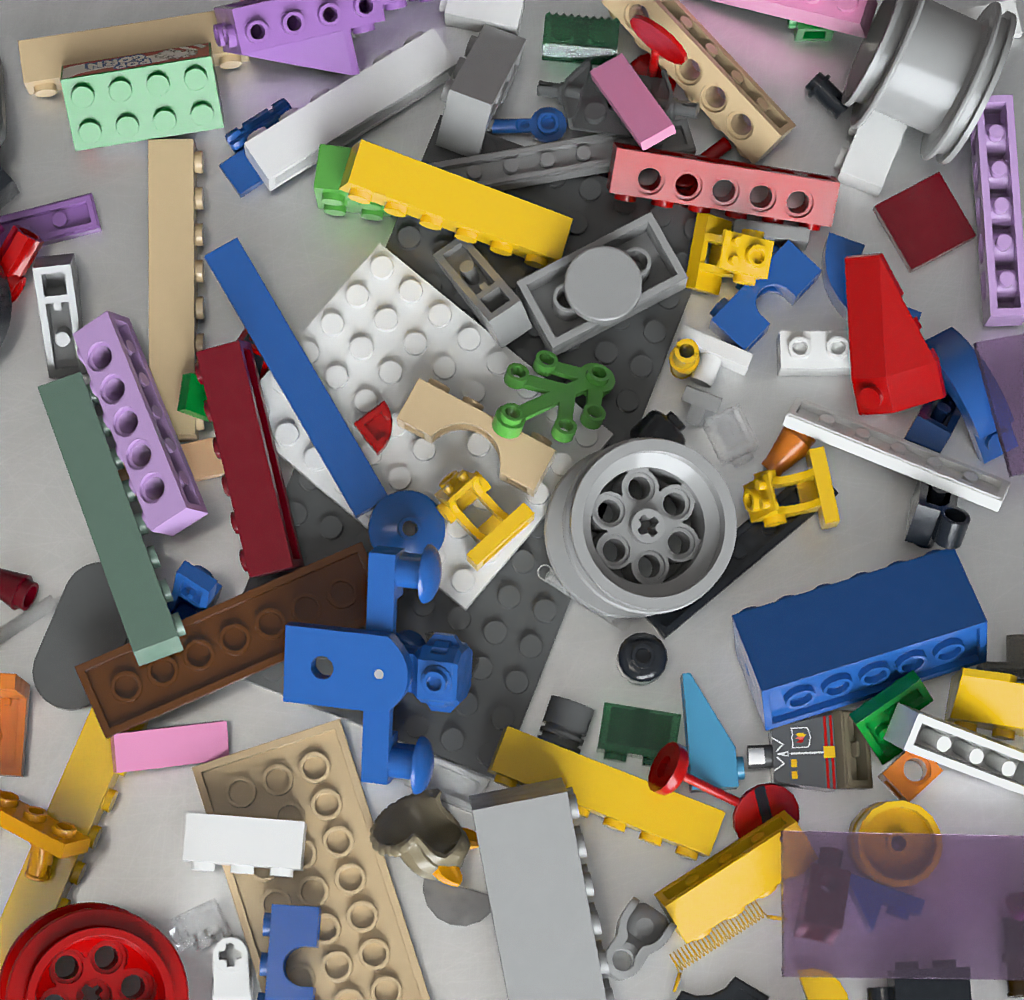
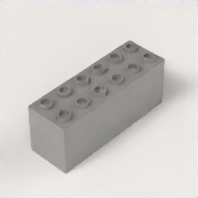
M562 778L470 795L469 800L508 1000H614L609 979L602 978V974L609 973V968L602 941H595V935L602 934L595 904L594 902L588 903L587 897L594 896V888L587 864L581 865L580 858L587 857V851L580 826H574L573 819L580 818L573 788H566Z

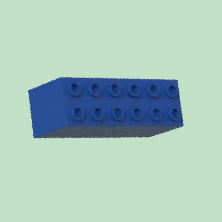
M955 549L931 550L918 558L908 561H896L885 568L869 573L860 572L853 575L850 579L834 584H822L811 591L795 596L786 595L779 598L776 602L759 607H747L739 613L732 615L736 656L765 731L875 697L891 686L897 679L904 677L912 670L915 671L923 682L959 671L962 668L987 662L988 621Z

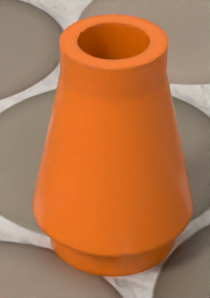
M784 426L767 457L761 464L767 470H776L777 476H781L786 470L806 456L816 440Z

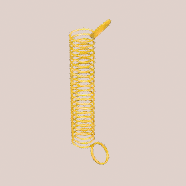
M754 900V901H755V903L757 904V906L759 907V909H760V911H761V913H762V916L759 914V912H758L757 909L754 907V905L752 904V902H751V905H752L753 908L755 909V911H756V913H757L759 919L755 916V914L753 913V911L750 909V911H751V913L753 914L754 919H755V921L752 919V920H751V923H750V922L748 921V919L745 917V915L743 914V912H741L742 915L744 916V918H745V920H746L748 926L744 923V921L742 920V918L738 915V917L740 918V920H741V922H742L744 928L740 925V923L738 922V920L735 918V920H736V922L738 923L739 928H740V930H739V929L737 928V926L734 924V922L731 920L732 924L734 925V927H735V929H736V932L733 930V928L730 926V924L728 923V921L725 919V921H726L727 924L729 925V927H730V929H731L733 935L729 932V930H728L727 927L724 925V923L721 922V923L723 924V926L725 927V929H726V931H727L729 937L725 934V932L723 931V929H722V928L720 927V925L718 924L719 928L721 929V931H722L723 934H724L725 939L722 937V935L719 933V931H718L717 929H716V931H717V933L719 934V936H720V938H721V941L718 939V937H717V936L715 935V933L712 931V933H713V935L715 936V938H716L718 944L714 941V939L711 937V935L708 934V935L710 936V938H711V940H712L714 946L710 943V941L708 940V938L705 936V938H706V940H707V942H708L710 948L707 946V944L704 942V940L701 939L702 942L704 943L705 947H706V950H705V949L703 948V946L700 944V942L697 940V942H698V944L700 945L702 951L704 950L707 954H709L708 949H709L710 951H713V950H712V947H713L714 949H716L715 944H716L718 947H720L719 942H720L721 944H724V943H723V940H724L725 942H727V938L731 940L730 935H731L732 937H735L734 933H735L736 935H738V931L742 933V929H743V930H746L745 926H746L747 928H749V924L753 926V922H754V923H757L756 919L760 921V917L764 918V915H766V914H765V913L763 912V910L760 908V906L758 905V903L756 902V900ZM766 915L767 919L787 921L785 917ZM692 940V942H693L694 946L696 947V949H697L699 955H700V953L702 954V952L699 950V948L696 946V944H695L694 941ZM688 943L689 946H690V948L692 949V951H693L695 957H696L695 960L698 961V959H697L698 954H697V953L695 952V950L692 948V946L690 945V943ZM684 944L685 948L687 949V951H688V953L690 954V957H691V959H692V961H693L692 963H694V960H693L694 956L691 954V952L688 950V948H687L686 945ZM680 947L681 950L683 951L684 955H685L686 958H687V961H688V963H689L688 965L690 966V962H689L690 958H689L688 955L685 953V951L682 949V947ZM673 951V953H674L675 957L677 958V960H678L680 966H681V964L683 965V963L680 961V959L677 957V955H676L675 952ZM678 951L680 957L682 958V960H683V962H684L683 967L687 968V966H686V964H685L686 960H685L684 957L681 955V953ZM669 954L670 957H671V959L673 960V962H674V964H675L677 970H678L679 965H678V964L676 963V961L673 959V957L671 956V954ZM679 970L673 992H676L682 973Z

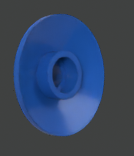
M411 490L397 491L384 497L373 509L368 523V535L373 549L379 545L405 548V552L422 554L425 547L431 544L439 551L445 538L444 517L436 509L437 504L428 496ZM406 521H411L416 527V531L412 536H407L402 530L403 524Z

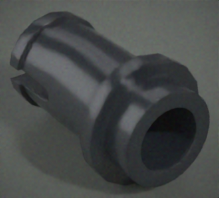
M819 72L805 87L809 92L808 97L812 98L814 96L835 119H838L849 107L842 104L843 93L829 80L831 76L829 74L824 76Z

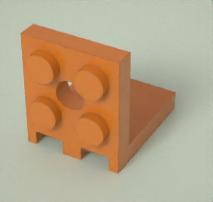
M0 673V776L24 777L30 684L17 674Z

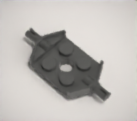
M586 59L560 84L542 80L538 82L537 96L558 98L559 104L564 107L569 129L633 138L616 112L610 110L612 106L592 80L590 71L594 68H592L591 59ZM662 69V78L638 75L670 120L674 121L676 115L694 119L698 118L700 103L680 101L678 98H674L666 69Z

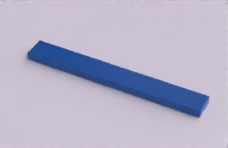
M235 238L206 254L204 258L355 518L374 509L378 502L388 494L238 238Z

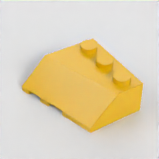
M962 668L951 677L944 720L977 732V728L991 730V736L998 739L1015 740V735L1024 737V683H1017V676L1012 674Z

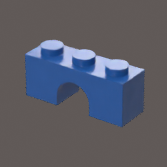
M790 240L781 248L775 244L773 246L768 279L756 280L755 286L737 284L735 288L739 291L729 301L725 297L722 298L709 313L713 317L710 321L709 329L722 341L748 352L767 333L770 323L759 313L756 300L764 294L774 293L785 298L793 306L818 280L822 270Z
M272 904L271 913H264L263 936H269L268 952H261L260 976H266L265 992H258L257 1000H315L316 988L302 987L294 984L287 975L286 963L289 956L299 948H319L322 908Z

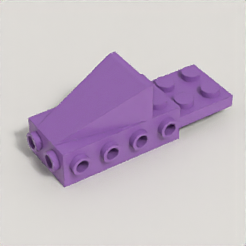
M244 0L214 7L217 24L213 25V32L217 45L223 47V51L227 53L328 72L357 75L360 72L351 32L359 34L375 30L374 23L386 20L383 9L389 11L407 6L406 0ZM420 0V2L433 1V0Z

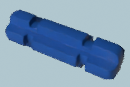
M286 99L278 100L271 105L272 109L268 110L266 108L242 123L243 127L241 129L236 127L228 132L225 138L230 148L235 153L244 149V143L252 132L261 127L268 129L278 123L281 115L292 109Z

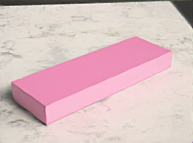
M622 53L590 71L592 80L643 151L676 133L674 124Z
M220 720L118 733L111 737L113 772L122 773L205 763L229 755L227 721Z

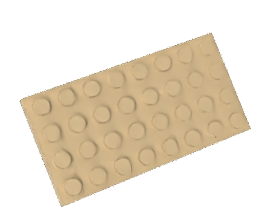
M340 719L192 767L206 814L305 821L307 824L303 871H294L293 878L269 876L270 869L254 867L253 875L230 873L231 866L222 865L262 992H265L266 976H260L261 952H268L269 936H263L264 913H271L272 904L322 908L319 948H299L289 956L286 963L287 975L294 984L302 987L316 988L315 1000H431L385 857L381 856L378 851H375L370 842V829L374 822Z

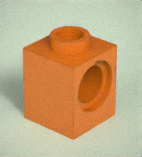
M904 751L878 778L899 800L910 802L943 770L937 765V762ZM907 761L917 762L921 766L922 777L919 781H911L905 776L903 769Z

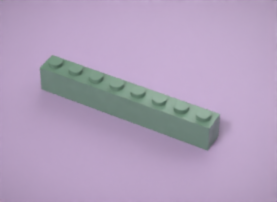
M81 371L38 386L138 665L142 666L184 650L179 638L186 635L179 613L171 615L167 603L174 599L166 578L159 581L157 579L154 569L161 567L154 545L146 547L142 536L149 534L142 519V513L133 514L130 503L137 500L129 486V479L124 481L120 479L118 470L125 467L119 459L115 447L109 449L106 438L113 435L104 423L102 415L97 416L94 406L100 404L98 397L92 392L90 384H85Z

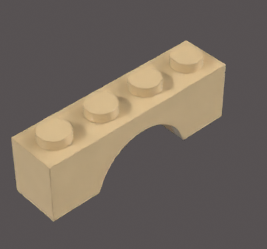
M418 378L397 416L398 426L431 444L441 436L459 430L471 431L483 436L493 445L499 456L500 480L534 497L555 458L556 450L551 447L552 442L535 432H532L530 436L521 432L516 438H503L493 430L492 421L494 417L483 412L484 406L466 396L462 400L449 394L450 388L435 379L430 378L426 382Z

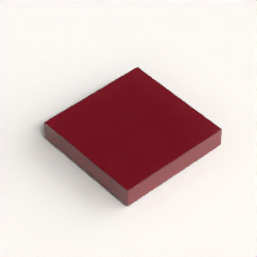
M940 172L884 200L873 208L874 213L909 273L976 237V233Z

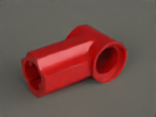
M13 225L0 248V265L9 283L12 303L23 291L27 282V278L24 276L44 244L40 236L20 225Z

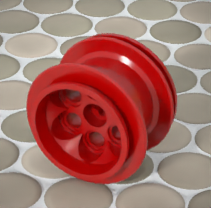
M84 902L70 904L52 910L36 919L15 940L5 957L0 972V1000H45L50 995H59L62 1000H82L85 996L82 988L85 985L91 988L98 985L99 988L95 991L98 997L97 1000H189L188 981L183 963L168 938L147 920L125 909L105 903ZM110 946L114 952V959L108 966L98 967L94 960L96 951L100 947ZM62 956H72L75 961L73 972L65 977L57 976L55 972L57 960ZM130 975H137L140 979L139 991L132 996L123 995L121 990L123 980Z

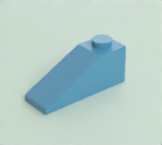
M682 673L680 682L685 742L689 753L688 773L722 790H735L739 787L738 780L745 779L743 756L736 757V747L691 673ZM689 784L690 793L704 792Z

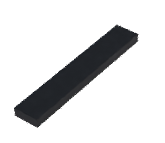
M796 485L788 486L776 495L779 506L800 504ZM833 487V489H834V494H835V497H836L839 493H838V492L836 491V489ZM817 512L787 517V523L774 527H764L763 521L751 523L749 518L737 528L731 559L721 577L707 593L684 608L668 613L654 614L645 617V619L665 640Z

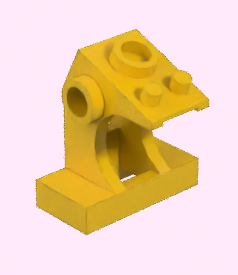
M697 213L686 272L688 279L685 288L709 295H719L722 277L733 278V282L737 284L755 286L756 280L768 279L774 241L764 239L765 233L758 230L742 229L741 233L731 231L732 221L711 214ZM708 243H711L710 257L707 264L705 263Z
M824 446L808 450L805 456L808 467L806 471L785 476H777L776 470H765L753 474L754 480L743 485V503L745 509L749 512L751 523L763 521L764 527H774L787 523V517L817 512L821 530L837 527L840 517ZM796 485L800 504L779 506L775 489Z
M463 469L460 472L452 471L439 483L441 489L434 494L440 502L436 506L439 513L450 524L456 520L477 543L466 554L467 561L476 571L482 568L534 520V512L524 502L510 515L501 509L486 493L491 489V486L478 471L474 473ZM477 499L492 514L478 528L463 513Z

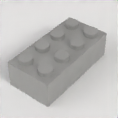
M649 212L517 281L516 294L521 300L546 349L557 356L685 289L688 276L652 212ZM595 246H611L624 251L635 261L642 277V290L636 307L625 318L608 326H601L587 321L576 314L569 305L564 292L565 275L572 260L584 250Z

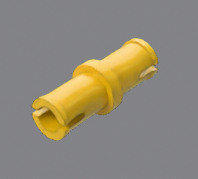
M686 338L677 342V346L672 349L669 356L670 372L677 379H687L690 377L699 364L698 345L692 339Z

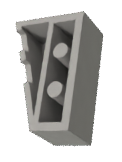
M484 24L478 37L471 36L464 56L466 59L463 57L459 58L453 73L454 80L448 79L442 91L441 100L446 102L436 141L437 146L466 157L481 154L486 131L490 132L495 120L492 117L499 104H503L518 71L526 43L525 38Z

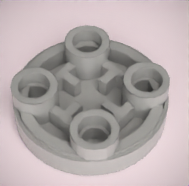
M595 246L586 249L572 260L567 269L564 283L566 299L574 312L587 321L601 326L611 325L629 315L640 299L642 290L640 270L635 261L618 248Z

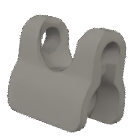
M636 897L629 901L617 921L615 937L605 951L609 973L606 974L614 980H625L633 977L640 970L647 957L665 945L677 927L672 922L668 923L667 918L644 902L639 903L640 900ZM622 950L630 955L631 964L628 970L621 971L613 965L612 958L616 951Z

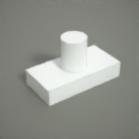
M683 325L677 342L681 339H692L699 348V364L690 377L691 381L700 386L711 388L720 366L743 376L746 375L754 354Z

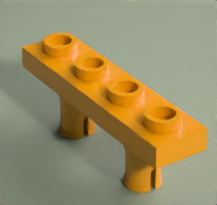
M0 790V827L23 838L32 845L27 870L25 871V876L28 879L37 882L49 880L55 856L64 859L88 853L91 838L77 831L75 825L58 821L48 816V812L45 809L30 806L20 801L18 795Z

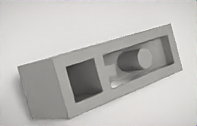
M455 239L433 254L437 264L481 325L491 334L501 348L533 328L519 297L472 243Z
M74 253L36 257L32 271L49 378L69 376L80 371L82 374H87L85 365L77 355L78 347L73 337V334L83 327Z

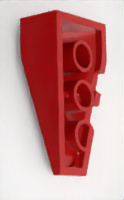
M883 253L845 257L851 379L859 415L896 413L944 398L946 390L940 360L934 348L929 349L920 332L922 326L917 317L911 316L903 301L904 292Z

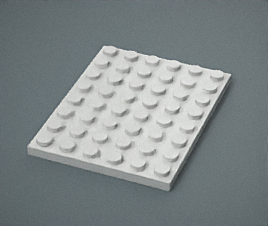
M379 244L297 338V341L388 495L397 491L411 490L428 496L438 505L440 502L434 494L441 489L439 487L441 480L452 471L460 472L463 469L471 473L478 471L491 486V489L486 493L509 515L523 502L534 512V520L478 571L472 567L466 558V554L477 543L456 520L450 524L444 518L445 538L438 551L442 562V577L439 589L465 611L545 518L550 497L565 473L586 456L602 450L613 438V433L603 425L595 430L583 426L580 422L583 409L576 403L574 405L573 420L577 424V430L571 442H558L551 435L552 427L557 419L558 406L526 420L522 432L529 436L532 432L546 437L552 442L551 447L556 450L555 458L536 494L532 497L500 480L499 456L493 445L483 436L475 432L459 430L449 432L431 444L399 427L397 416L418 378L426 382L432 378L450 388L449 394L460 400L464 396L474 399L484 406L483 412L494 417L497 409L506 403L521 405L543 395V393L523 388L512 389L508 387L504 382V375L510 364H522L529 370V375L544 377L537 374L530 365L508 347L501 348L486 329L382 244ZM269 370L260 380L277 454L355 518ZM385 401L391 412L392 434L385 449L377 456L355 428L354 423ZM478 499L463 511L465 516L477 528L492 516ZM373 509L355 518L367 529ZM406 521L403 524L402 530L407 536H412L416 531V527L411 521Z

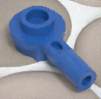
M544 107L537 110L531 118L494 119L492 134L531 133L533 139L541 143H548L562 139L566 133L567 123L561 111L553 107Z

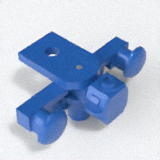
M431 544L425 547L422 554L405 552V548L379 545L369 552L366 630L293 621L285 625L283 701L363 711L361 782L388 785L394 778L407 779L411 781V789L414 794L422 793L431 781L434 770V750L430 740L425 736H420L416 745L398 742V731H393V707L403 699L407 692H410L421 703H426L431 711L451 713L467 697L472 679L473 650L466 642H461L456 634L436 632L426 643L424 638L415 631L403 630L396 633L397 599L403 595V588L418 589L419 599L422 604L430 602L439 589L442 577V562L438 550ZM318 656L327 657L332 662V675H324L318 671L316 667V658Z

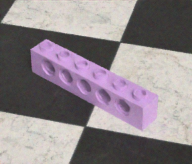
M991 95L979 121L970 134L983 326L1022 325L1024 322V240L1013 95Z
M106 311L73 334L78 347L77 355L85 365L91 379L89 383L90 388L95 396L98 397L104 412L102 414L103 421L112 432L116 442V453L124 463L129 475V486L137 496L143 510L142 519L152 532L174 536L207 515L208 511L130 319Z

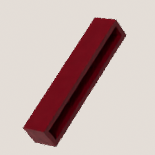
M237 340L196 352L198 362L195 363V373L199 383L204 385L207 397L204 400L206 417L210 422H213L216 437H213V448L217 458L222 460L225 473L221 478L225 494L231 498L234 510L230 515L231 524L235 533L239 534L243 548L239 552L241 565L244 571L249 573V578L264 577L303 567L302 554L251 342Z

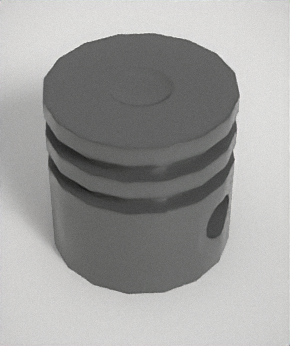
M551 695L542 721L545 723V726L541 725L539 731L542 732V735H537V738L580 754L581 749L578 746H582L584 743L581 737H586L595 710L570 699Z

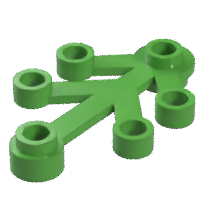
M539 351L532 365L533 370L541 376L555 375L572 380V382L567 384L529 375V370L519 363H512L508 366L504 375V382L508 387L512 389L523 388L543 393V395L521 405L506 403L500 406L492 421V428L499 436L507 439L518 437L523 430L526 420L558 406L557 419L552 427L551 435L558 442H571L577 430V424L573 420L575 398L582 394L586 396V405L581 413L580 422L583 426L592 430L601 427L606 416V412L601 406L602 398L609 394L615 385L614 374L604 365L587 363L582 367L558 362L557 356L550 351Z

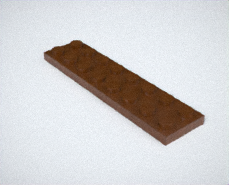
M359 542L181 620L186 635L179 637L184 649L180 652L139 666L132 647L128 643L75 666L106 740L118 733L125 732L284 662L285 625L290 621L356 629L366 626L369 557L363 543Z

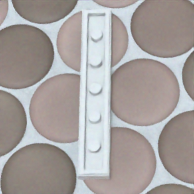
M800 397L795 399L782 425L996 512L999 511L1011 482Z

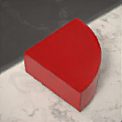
M385 401L354 423L355 428L377 456L385 449L392 434L391 412Z

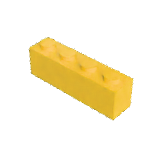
M783 810L656 892L654 896L669 921L677 925L675 931L688 944L692 940H700L711 932L712 927L723 920L738 916L746 905L757 898H764L772 894L776 890L777 885L789 877L801 875L809 868V864L818 858L797 821Z

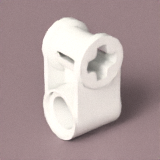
M236 936L223 938L213 949L212 1000H254L253 977L251 975L250 953L247 943ZM228 943H233L234 949L241 950L242 957L235 960V965H229V960L221 957V951L228 949Z

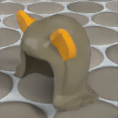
M440 789L424 790L420 794L413 793L409 796H404L395 803H391L378 815L374 822L375 824L370 829L371 835L369 838L372 848L378 851L381 856L387 854L389 857H400L413 873L422 878L440 880L445 884L456 887L461 884L462 874L460 868L468 851L479 847L475 831L462 828L450 811L442 806L440 800L442 792Z

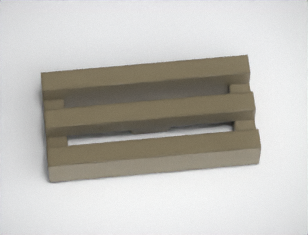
M831 711L834 723L837 789L864 790L873 788L870 746L849 716L853 711Z

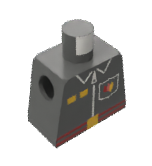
M833 715L811 718L768 730L769 745H747L748 769L770 768L771 783L784 787L822 792H834L837 790Z

